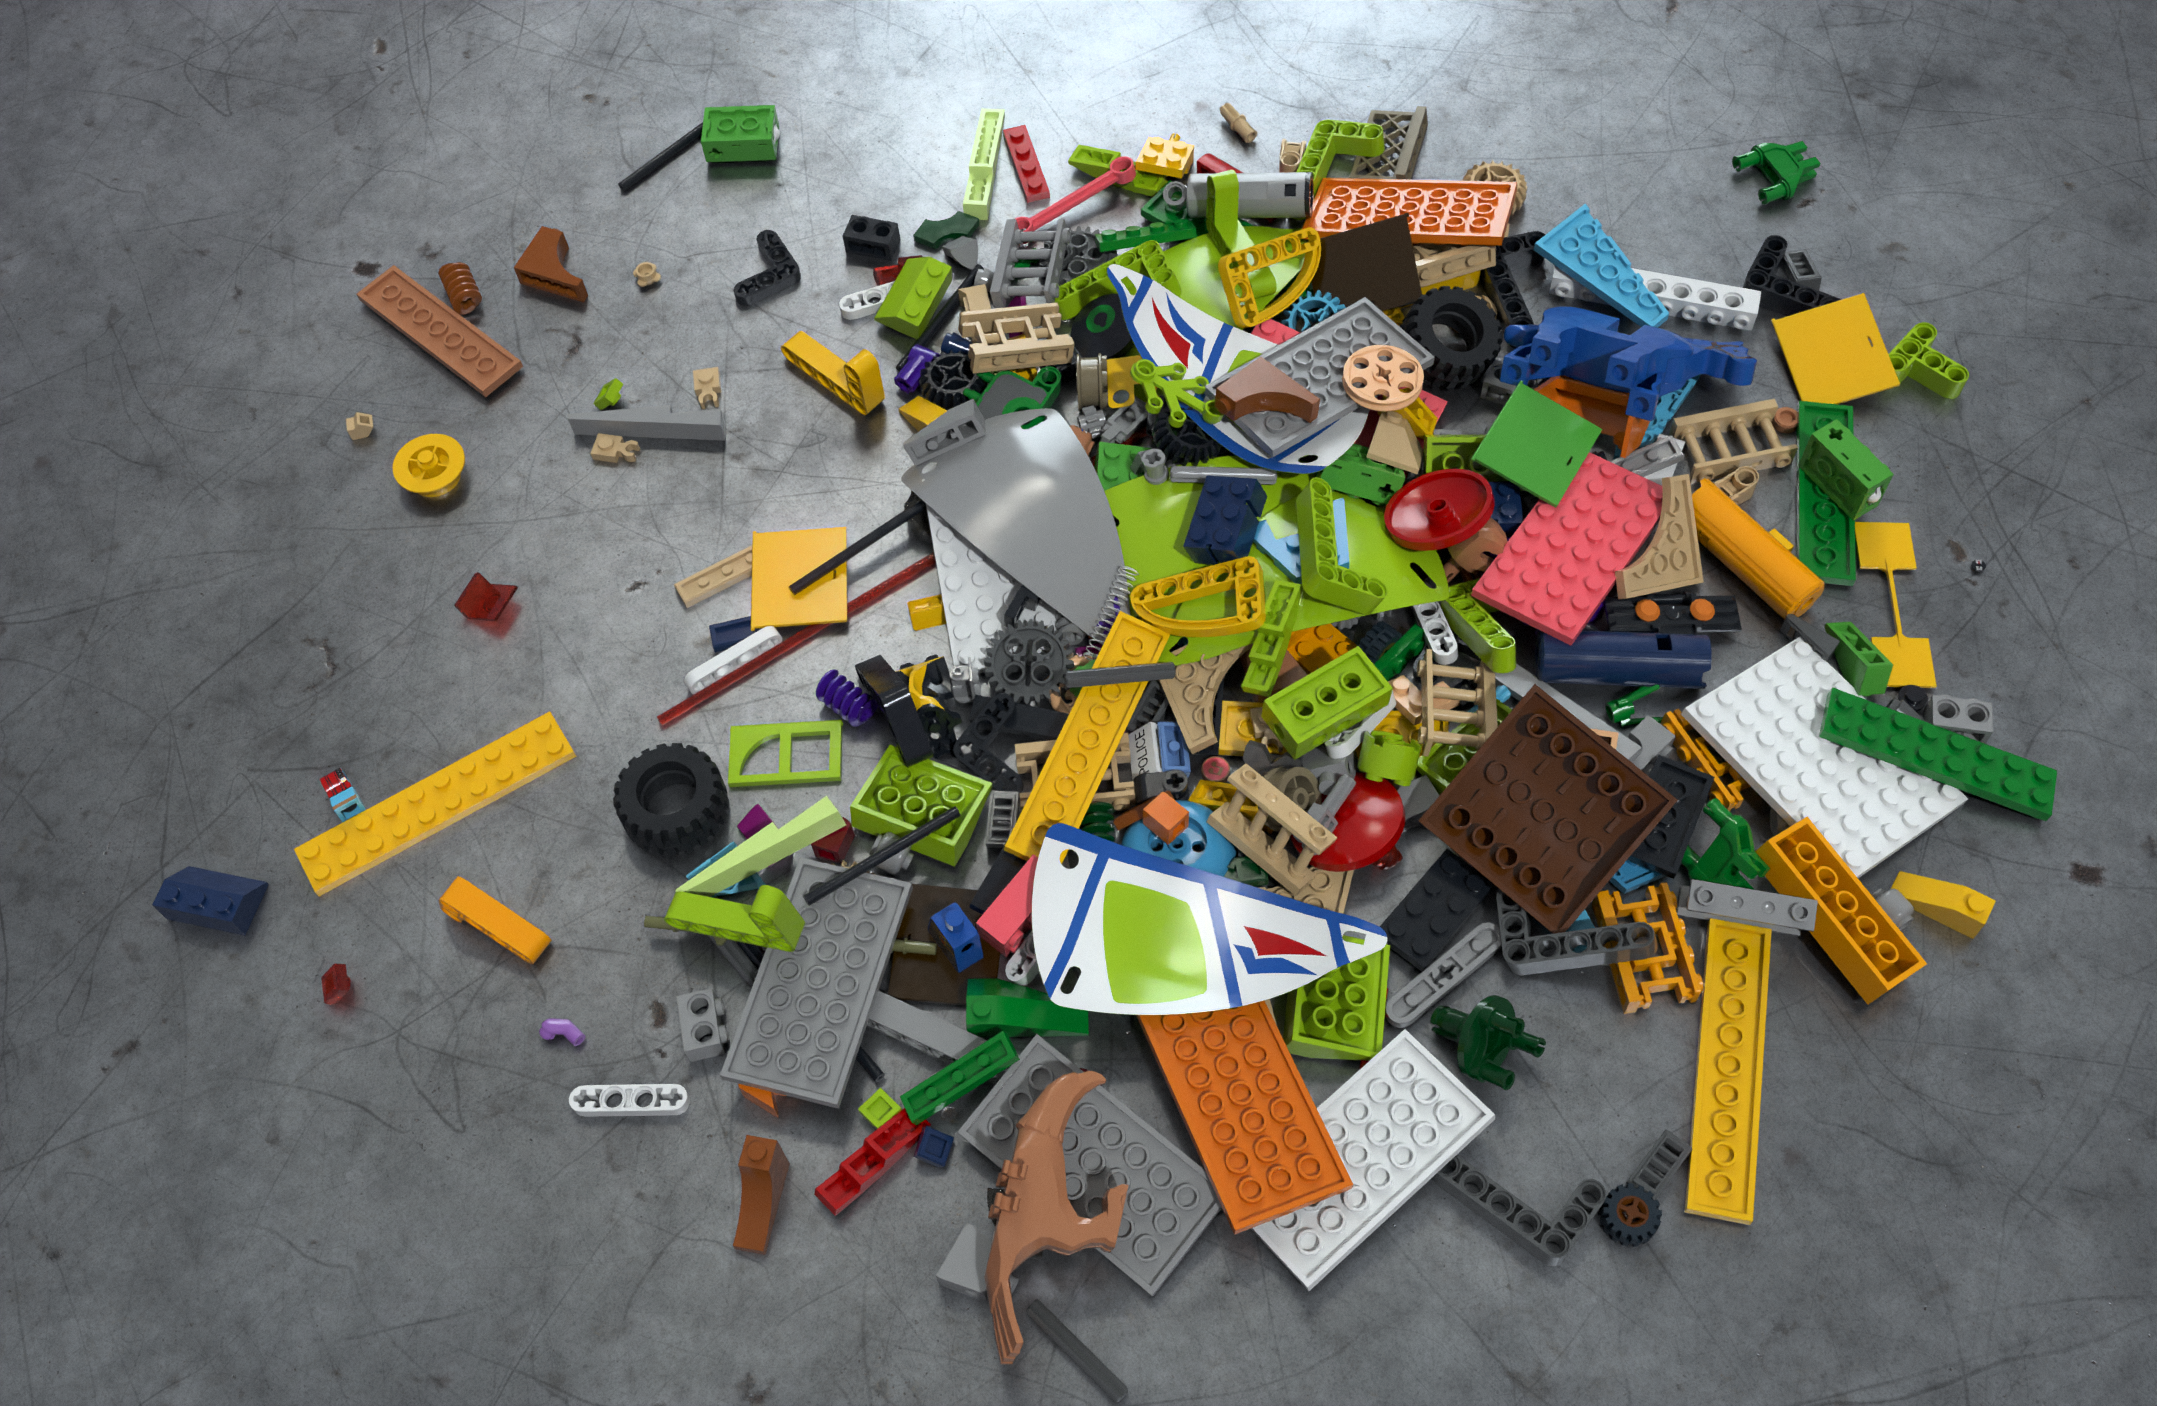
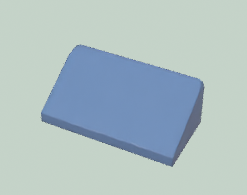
M1157 722L1162 772L1180 770L1188 778L1191 773L1189 750L1178 723Z

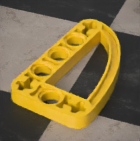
M1314 228L1301 229L1220 258L1218 270L1233 320L1239 328L1253 327L1271 319L1289 307L1306 290L1317 271L1321 256L1320 237ZM1308 237L1309 242L1301 244L1300 239ZM1286 240H1289L1292 245L1290 253L1285 248ZM1267 246L1273 251L1272 259H1269L1266 255ZM1248 252L1254 257L1253 266L1247 262ZM1305 253L1303 266L1293 284L1277 300L1258 311L1247 273ZM1238 261L1239 266L1230 269L1229 264ZM1237 284L1242 288L1241 298L1235 293V286ZM1247 313V314H1248V318L1245 319V318H1244V314Z
M1251 556L1143 583L1136 586L1130 595L1133 609L1143 622L1175 636L1217 637L1256 630L1266 620L1263 570L1258 560ZM1229 573L1224 581L1216 582L1220 574ZM1202 580L1199 587L1195 589L1190 588L1194 581ZM1173 586L1176 587V590L1171 595H1164L1166 589ZM1252 588L1257 589L1256 593L1253 596L1248 598L1244 597V594L1247 590ZM1236 589L1237 616L1212 620H1178L1163 617L1150 611ZM1249 607H1252L1255 612L1253 613L1252 618H1250L1251 610L1249 609Z

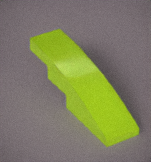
M1078 145L1068 162L1075 168L1098 178L1110 171L1111 162L1121 157V153ZM1135 170L1136 177L1127 184L1114 183L1112 185L1153 197L1168 181L1166 175Z
M1275 579L1265 603L1266 620L1257 629L1258 635L1249 654L1251 664L1241 685L1244 692L1266 697L1271 696L1295 623L1303 589L1302 584Z

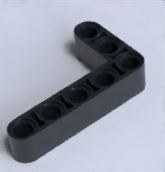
M1532 231L1504 237L1502 246L1496 245V266L1481 270V283L1488 298L1496 306V317L1500 321L1503 333L1505 328L1510 325H1534L1510 270L1537 265L1544 260L1543 256L1534 251L1535 243L1545 236L1542 232Z
M1771 235L1765 239L1747 273L1742 287L1761 291L1759 307L1786 317L1842 300L1776 275L1788 245L1787 241L1778 235Z
M881 655L856 664L855 668L863 687L885 714L905 766L908 768L934 757L911 694L903 680Z

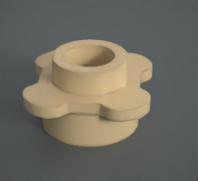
M643 262L633 271L634 277L638 278L637 283L640 287L660 281L661 276L656 272L657 267L655 264Z

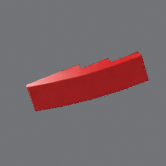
M904 1108L866 1137L863 1146L841 1162L836 1173L815 1188L814 1195L836 1216L884 1175L919 1140L923 1127H930L931 1124L924 1120L920 1124L915 1125L911 1122Z

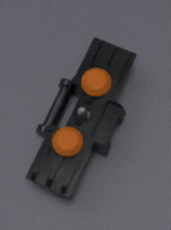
M1683 591L1682 594H1646L1627 599L1605 597L1603 600L1609 632L1697 635V632H1741L1742 630L1735 596H1696V593Z

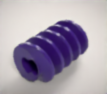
M836 669L825 673L816 688L817 699L824 702L827 707L832 708L834 713L840 714V717L848 721L853 727H858L867 722L877 710L878 705L873 699L870 700V695L867 693L862 694V689L859 687L854 688V683L847 681L844 675H839Z

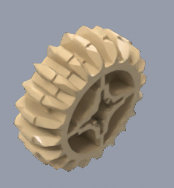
M1493 160L1490 164L1482 161L1480 166L1474 164L1473 168L1468 169L1462 181L1517 182V193L1510 214L1512 216L1516 210H1520L1526 199L1527 182H1525L1524 175L1520 174L1519 169H1513L1512 164L1504 165L1503 161L1500 164L1494 163Z

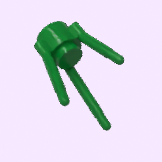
M1657 684L1651 687L1641 686L1618 699L1605 703L1606 713L1612 724L1619 722L1621 728L1629 725H1638L1644 718L1630 719V715L1635 713L1632 702L1658 690L1660 686ZM1652 717L1658 723H1661L1663 717Z

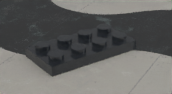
M1658 754L1649 777L1678 801L1627 860L1674 879L1715 777Z
M1446 849L1381 924L1380 927L1387 934V945H1390L1392 950L1423 972L1492 891L1495 885L1470 864L1449 849Z

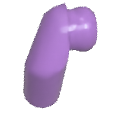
M549 1018L542 1022V1027L539 1030L540 1036L545 1040L554 1039L555 1034L563 1035L574 1046L580 1045L585 1039V1035L568 1019Z

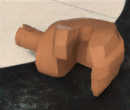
M1491 517L1476 534L1463 542L1448 547L1452 557L1443 565L1448 583L1463 569L1473 574H1476L1478 571L1485 572L1494 561V558L1482 552L1489 551L1495 555L1503 553L1504 546L1507 544V537L1502 527Z

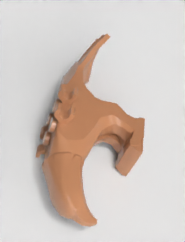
M1094 1071L1079 1074L1075 1072L1063 1074L1045 1087L1027 1113L1016 1124L1018 1134L1012 1160H1004L1002 1171L998 1173L996 1187H1005L1003 1194L996 1193L994 1204L991 1205L988 1215L989 1219H997L984 1278L990 1313L993 1317L999 1361L1002 1365H1012L1015 1357L1020 1354L1024 1343L1012 1303L1011 1273L1028 1258L1045 1249L1069 1256L1085 1248H1100L1103 1252L1110 1253L1116 1245L1129 1185L1121 1184L1106 1190L1101 1202L1102 1213L1091 1219L1079 1217L1067 1197L1065 1161L1062 1146L1064 1131L1075 1105L1088 1092L1106 1083L1105 1077Z

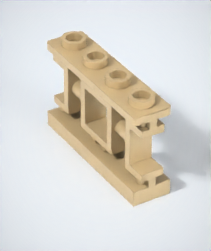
M1434 243L1412 244L1421 287L1496 266V246L1436 245Z
M1058 303L961 312L958 326L959 333L962 338L975 337L977 342L969 344L968 356L971 359L970 367L972 373L1072 363L1074 351L1072 337H1069V334L1056 335L1054 328H1060L1062 316L1058 313ZM993 331V333H987V334H984V333H983V332ZM1024 332L1026 338L1007 340L1004 333ZM1046 338L1047 340L1038 341L1037 339ZM992 343H997V344H998V345L988 346V344H992Z
M1128 732L1123 734L1112 757L1111 768L1106 770L1102 781L1113 780L1114 792L1097 793L1096 791L1091 803H1109L1117 811L1127 810L1136 805L1134 781L1119 783L1117 764L1131 762ZM1056 740L1015 744L1018 774L1032 773L1033 787L1039 777L1037 764L1046 763ZM1031 792L1019 793L1021 812Z

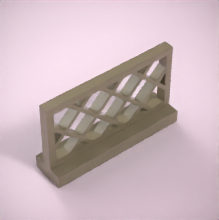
M1417 106L1415 112L1371 110L1367 123L1375 124V119H1385L1386 122L1380 125L1383 131L1391 126L1395 129V131L1388 135L1383 132L1384 143H1387L1390 148L1386 149L1380 156L1371 157L1368 160L1364 156H1356L1349 178L1411 180L1428 126L1426 106ZM1402 120L1410 121V123L1404 125L1403 127H1400L1397 124ZM1401 135L1404 140L1395 144L1392 140ZM1396 152L1399 157L1390 161L1387 157ZM1380 160L1385 163V165L1377 169L1372 166ZM1365 168L1370 171L1366 175H1358V172ZM1390 169L1394 173L1393 177L1381 175Z

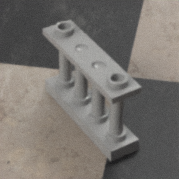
M1059 218L1056 231L1023 232L1022 229H1019L1016 219L1006 220L990 288V295L995 309L1005 308L1006 301L1011 296H1045L1047 303H1054L1055 298L1059 297L1058 283L1066 245L1071 241L1070 228H1066L1064 218ZM1034 241H1054L1053 249L1019 250V244ZM1050 259L1049 267L1014 268L1015 262L1019 260ZM1046 277L1045 285L1010 286L1011 280L1015 278Z
M1691 879L1690 887L1679 886L1676 912L1680 917L1709 921L1710 918L1769 928L1772 929L1773 933L1798 937L1801 930L1814 931L1818 900Z

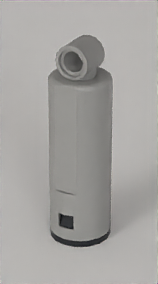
M1312 172L1236 173L1239 182L1238 218L1312 217L1314 200ZM1216 173L1190 174L1187 185L1178 181L1170 182L1163 190V198L1172 210L1182 211L1187 208L1190 218H1206L1207 177ZM1177 191L1183 193L1180 200H1171L1173 193Z

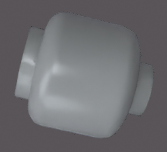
M887 832L884 836L879 834L869 855H873L901 837L892 832ZM911 846L876 867L893 875L897 874L901 868L907 870L914 857V854L910 853Z
M1880 888L1872 894L1873 898L1900 931L1914 920L1912 917L1914 907L1899 890L1890 889L1885 892Z

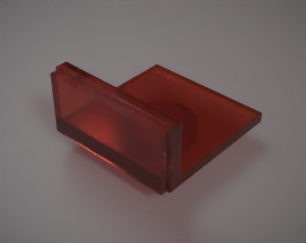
M477 572L473 575L454 606L468 619L497 621L518 587L515 585L490 584Z

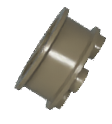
M1099 353L1098 357L1081 358L1080 354H1077L1076 386L1079 411H1082L1083 407L1092 405L1094 407L1099 406L1101 410L1104 407H1108L1107 355L1102 356Z
M1277 767L1269 770L1263 776L1305 812H1308L1313 803L1322 804L1319 783L1314 774L1304 767H1293L1290 769ZM1270 815L1268 816L1265 825L1271 830L1279 832L1282 825Z

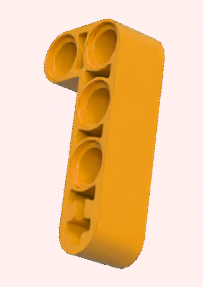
M457 876L439 899L441 910L449 917L460 923L463 920L529 964L533 965L552 941L543 931L460 876Z

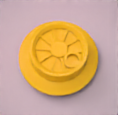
M444 434L422 435L409 441L399 450L393 461V475L397 483L407 491L418 493L425 497L441 496L451 491L458 484L465 465V453L459 442Z

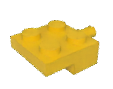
M1175 133L1171 134L1169 140H1164L1161 137H1148L1136 160L1135 170L1182 178L1184 174H1188L1193 163L1194 145L1180 141V136L1177 133L1176 136Z

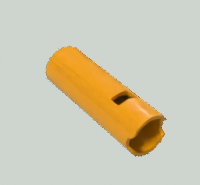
M1706 478L1700 480L1701 487L1692 494L1698 541L1784 620L1788 614H1793L1797 617L1804 614L1822 595L1825 587L1824 581L1749 514L1742 510L1711 480Z

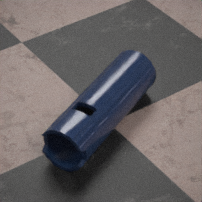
M1540 631L1535 642L1534 671L1535 676L1545 683L1651 687L1657 684L1660 687L1705 689L1707 685L1702 682L1703 673L1711 670V642L1707 635L1582 631L1572 646Z

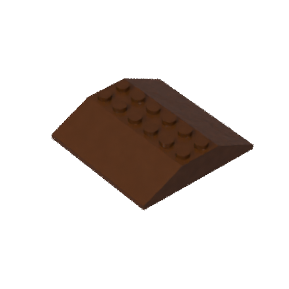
M1534 684L1418 821L1554 934L1567 931L1678 800Z

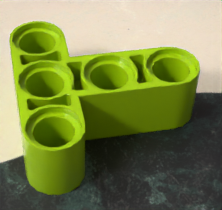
M1918 323L1889 353L1899 382L1901 383L1908 376L1944 398H1957L1969 378L1968 370L1931 348L1937 336L1936 328L1930 323Z

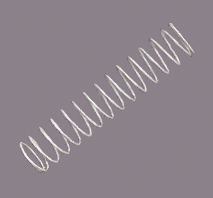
M1120 566L1119 572L1121 569L1128 574L1139 575L1136 570L1128 566ZM1123 569H1128V570L1134 571V572H1136L1137 574L1129 573V572H1127V571H1125V570H1123ZM1120 572V574H1118V575H1123L1124 577H1126V578L1129 579V580L1136 581L1135 578H1133V577H1131V576H1128V575H1125V574H1122L1121 572ZM1116 575V579L1118 581H1114L1113 584L1115 582H1121L1122 584L1128 587H1133V585H1131L1130 583L1120 581L1117 578L1118 575ZM1114 584L1115 587L1110 589L1113 594H1108V598L1110 599L1109 595H1115L1123 600H1128L1122 595L1115 594L1112 589L1117 588L1127 594L1131 592ZM1112 599L1107 600L1112 601L1119 606L1125 607L1123 603H1120L1118 601H1114ZM1108 606V607H1103V608H1102L1103 611H1104V608H1110V609H1112L1113 611L1118 612V613H1119V611H1121V610H1119V609H1116V608H1113V607H1110V606ZM1104 611V613H1101V614H1100V618H1101L1102 620H1098V621H1105L1106 623H1108V624H1110V625H1113L1114 623L1111 622V621H1108V620H1104V619L1101 617V615H1102V614H1106V615H1108V616H1110V617H1112V618H1114V619H1116L1115 617H1117V616H1115V615L1108 614V613H1106L1105 611ZM1097 621V624H1098L1099 626L1094 627V630H1095L1097 633H1092V634H1091L1092 637H1093V634H1099V635H1101V636L1107 638V635L1102 634V633H1099L1095 628L1100 627V628L1105 629V630L1108 631V632H1110L1111 629L1106 628V627H1102V626L1098 623V621ZM1093 637V639L1089 640L1091 646L1086 647L1088 652L1084 653L1083 656L1087 658L1085 655L1097 658L1098 655L1091 653L1087 648L1094 647L1099 651L1101 648L1093 646L1090 641H1097L1101 644H1104V642Z

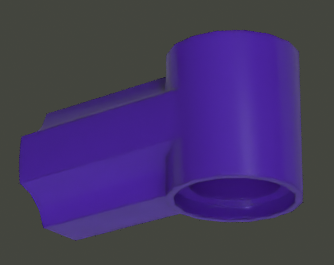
M919 344L914 345L908 355V362L894 378L895 384L901 391L907 394L914 392L919 385L921 369L925 368V362H931L933 356L940 357V354Z

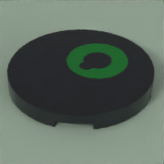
M1106 294L1089 302L1079 312L1071 328L1070 336L1074 341V346L1083 358L1098 357L1099 353L1102 356L1107 355V360L1120 358L1134 345L1124 320L1118 294Z

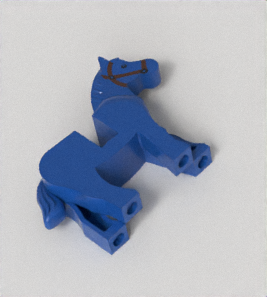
M1576 307L1550 308L1544 311L1542 323L1539 325H1510L1504 331L1505 342L1517 348L1504 356L1500 382L1517 386L1519 381L1522 380L1523 384L1527 386L1529 380L1565 375L1595 386L1630 393L1625 415L1652 421L1655 418L1658 398L1682 388L1688 379L1699 374H1706L1725 379L1733 385L1747 386L1752 384L1757 363L1755 358L1747 355L1748 348L1743 347L1742 341L1714 342L1683 338L1674 332L1644 325L1633 334L1627 335L1617 332L1619 318Z

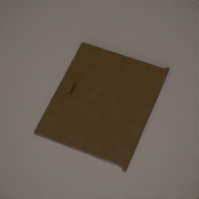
M1409 213L1320 238V262L1312 279L1314 297L1317 290L1321 291L1322 297L1329 292L1332 295L1331 300L1338 297L1340 300L1339 305L1344 304L1346 308L1366 297L1382 312L1415 303L1422 295L1407 220Z
M912 884L913 889L896 939L904 940L907 938L908 941L936 943L928 931L930 918L955 902L977 930L976 922L982 914L972 910L969 906L978 890ZM980 937L983 958L958 973L938 944L936 955L903 954V952L894 951L888 995L900 1000L966 1006L968 979L997 978L1000 952ZM965 946L962 952L968 950L969 947Z

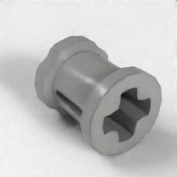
M1150 449L1144 452L1141 461L1146 468L1144 474L1146 481L1153 485L1162 484L1169 476L1168 469L1164 465L1166 461L1165 454L1159 449Z

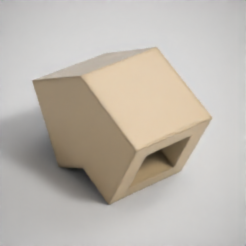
M356 412L354 417L346 419L347 432L352 441L369 436L373 429L372 415Z

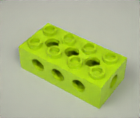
M1357 646L1265 699L1261 717L1292 758L1296 760L1387 706L1393 688L1362 649Z

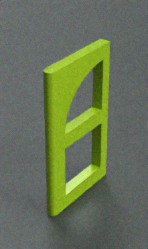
M842 719L731 726L728 770L729 787L841 781ZM830 735L829 770L791 772L792 737ZM780 738L779 773L741 775L746 760L758 746L766 741Z

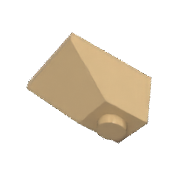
M1382 411L1366 457L1418 474L1424 451L1408 420L1402 418L1403 416L1397 412L1388 411L1386 413Z

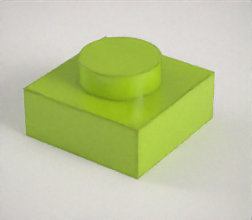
M616 378L606 383L593 404L600 410L609 405L614 406L621 397L619 391L623 383Z
M881 1088L858 1108L859 1113L876 1130L902 1110Z

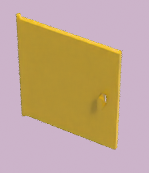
M1864 293L1781 319H1771L1801 401L1838 405L1900 386Z
M846 527L765 533L753 531L751 631L767 626L785 627L847 622V561L796 595H793L789 589L790 585L847 548Z

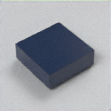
M925 1126L922 1129L913 1157L943 1168L945 1167L954 1137Z

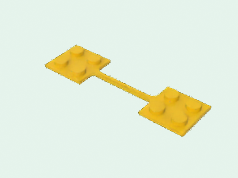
M1855 522V541L1860 569H1879L1887 575L1896 635L1893 637L1870 638L1877 649L1893 664L1887 687L1916 685L1920 688H1936L1929 638H1909L1902 634L1893 578L1894 570L1917 569L1909 523Z

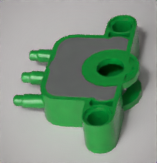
M1044 367L1039 371L1033 382L1011 371H1002L996 375L990 372L976 373L978 377L989 383L982 394L965 388L963 395L968 397L969 400L974 399L985 420L1012 412L1050 409L1060 393L1061 374L1055 367ZM1051 381L1053 384H1045L1044 382ZM1045 416L1036 417L1029 424L1022 425V429H1030L1045 421Z

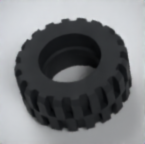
M1441 286L1438 290L1433 288L1417 299L1402 320L1403 323L1400 328L1435 357L1433 365L1423 370V382L1427 380L1431 382V386L1438 388L1442 385L1444 389L1452 390L1455 386L1458 389L1467 387L1468 384L1475 383L1499 355L1503 337L1502 333H1499L1502 329L1500 321L1495 319L1496 313L1493 308L1489 309L1487 307L1488 302L1483 298L1481 300L1475 296L1476 293L1470 290L1465 292L1463 288L1456 286L1453 289H1450V286ZM1442 324L1455 329L1463 337L1467 351L1458 352L1444 346L1435 336L1432 325Z
M665 743L656 745V749L650 751L648 748L642 751V755L638 758L634 756L628 762L629 767L621 770L618 775L620 781L615 783L613 790L615 793L613 803L617 811L616 814L627 835L633 842L637 843L638 847L645 851L650 849L653 854L660 856L664 852H667L669 856H678L679 851H685L687 854L694 851L693 847L699 844L701 847L709 842L707 838L710 835L715 836L720 830L718 823L723 824L727 816L725 810L729 807L728 792L718 767L705 752H699L697 747L687 745L684 748L682 743H672V746H666ZM686 784L696 788L692 800L678 812L668 815H657L647 811L653 796L667 786Z

